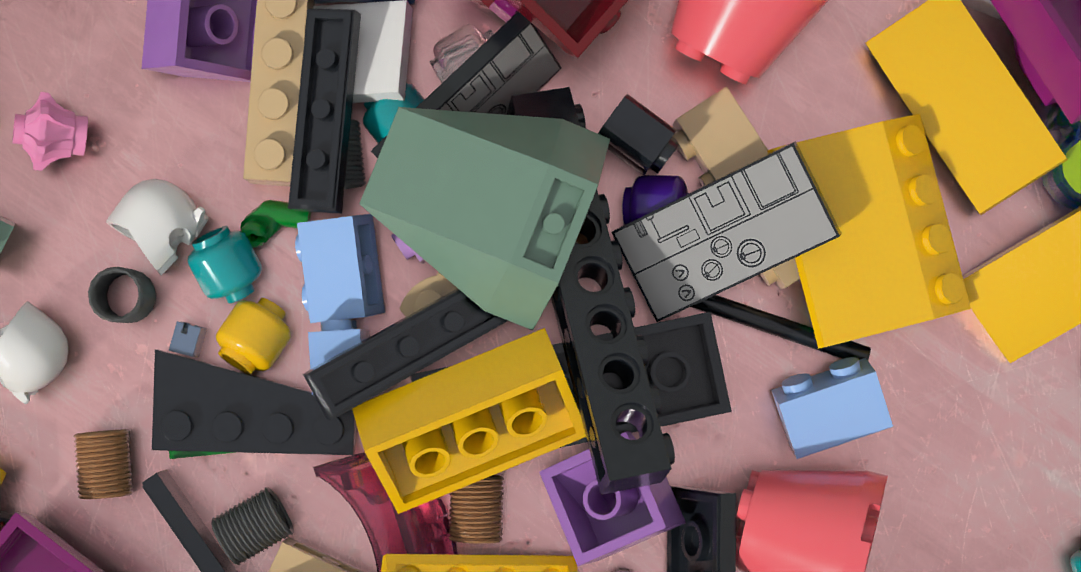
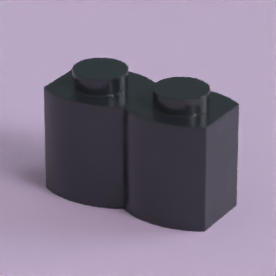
M629 94L625 95L598 133L610 139L609 151L642 175H645L649 169L658 174L679 146L672 139L677 130Z

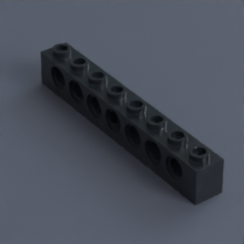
M570 87L511 96L506 115L564 119L586 129L583 108L580 104L574 105ZM596 190L579 232L587 238L589 243L574 244L551 300L601 495L661 483L672 469L671 465L675 462V452L670 435L668 433L662 434L658 415L661 414L660 394L654 383L649 384L644 367L648 364L646 342L642 335H636L632 318L635 316L634 297L629 287L623 288L619 273L623 265L621 249L617 240H610L606 225L610 222L608 201L604 194L598 195ZM591 278L599 284L601 290L597 292L588 291L580 285L578 279ZM603 325L612 332L614 339H599L593 334L591 326ZM616 373L624 379L627 388L618 390L610 387L605 382L603 374ZM625 421L633 424L637 428L640 438L636 440L624 438L618 432L616 423Z

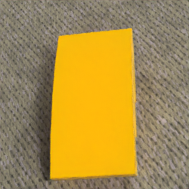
M928 0L865 42L912 115L920 114L926 136L980 215L1068 160L961 0Z

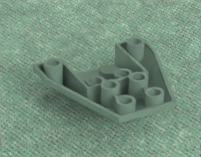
M399 107L359 204L482 310L533 330L564 272L599 185L610 139L564 119Z

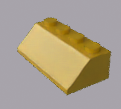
M545 328L367 400L352 409L363 449L398 514L586 437L580 412Z

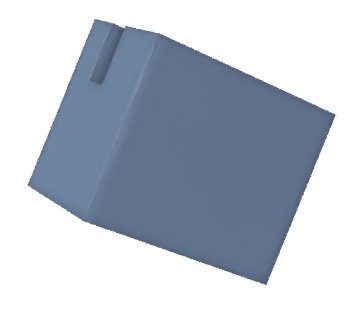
M177 321L169 351L191 357H199L207 328Z

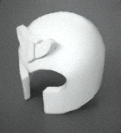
M150 179L141 181L133 186L121 199L106 220V223L124 236L135 241L161 276L178 259L176 255L178 245L181 242L190 245L195 237H198L209 217L205 214L204 208H196L194 201L176 185L166 180Z
M28 301L16 313L9 325L0 329V382L3 387L11 391L24 404L30 401V395H35L39 389L47 386L60 374L67 362L69 352L68 340L62 328Z

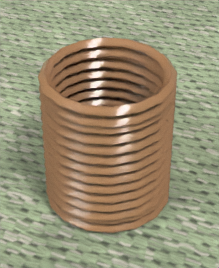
M127 429L77 433L73 436L76 438L74 440L76 443L74 446L76 450L74 452L77 453L75 456L77 458L75 461L77 465L75 467L78 468L76 471L78 473L76 476L78 480L76 482L79 483L77 486L79 488L77 491L79 499L121 497L131 495L134 492L131 490L133 488L131 483L133 479L130 472L132 470L130 468L132 465L130 463L131 458H129L131 455L129 451L131 449L129 448L130 443L128 441L130 436L127 435L129 433Z
M492 475L450 494L452 497L450 499L451 504L449 505L451 507L449 510L451 512L449 514L451 517L449 519L451 522L449 524L451 527L449 534L451 536L448 538L450 541L476 544L498 543L502 541L503 538L501 536L503 533L501 531L503 528L501 526L503 523L501 521L503 520L502 500L504 499L502 497L504 494L502 492L504 489L502 487L504 484L502 476Z

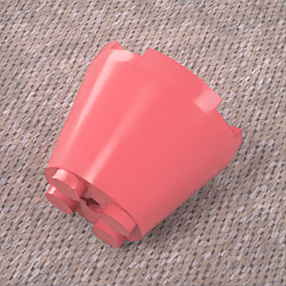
M678 0L671 33L678 38L675 49L700 62L707 55L721 62V73L747 85L751 76L760 78L829 0Z
M752 470L747 489H744L737 512V519L741 520L736 535L737 569L742 572H866L888 475L859 470H761V472Z

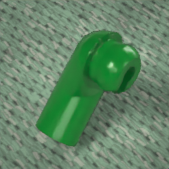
M266 200L244 218L240 229L248 237L252 247L257 248L263 246L282 227L298 229L297 223L311 221L312 212L293 211L288 209V202Z

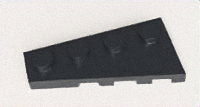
M155 349L152 450L355 455L356 421L352 409L329 421L311 391Z

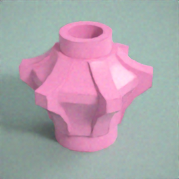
M40 92L38 100L30 109L26 110L25 115L15 114L12 144H21L22 149L30 156L33 170L42 171L49 164L59 159L69 158L71 155L84 156L88 117L75 115V112L64 109L56 103L49 93Z

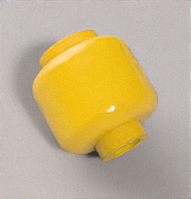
M260 298L258 303L247 300L239 301L216 333V341L221 347L218 352L219 356L234 368L249 375L254 370L266 371L270 369L291 338L290 329L282 320L286 315L285 311L266 298Z

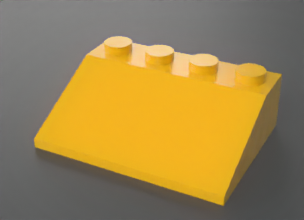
M920 114L885 120L797 142L842 233L840 237L795 257L818 349L971 309ZM784 146L767 150V153L770 154Z

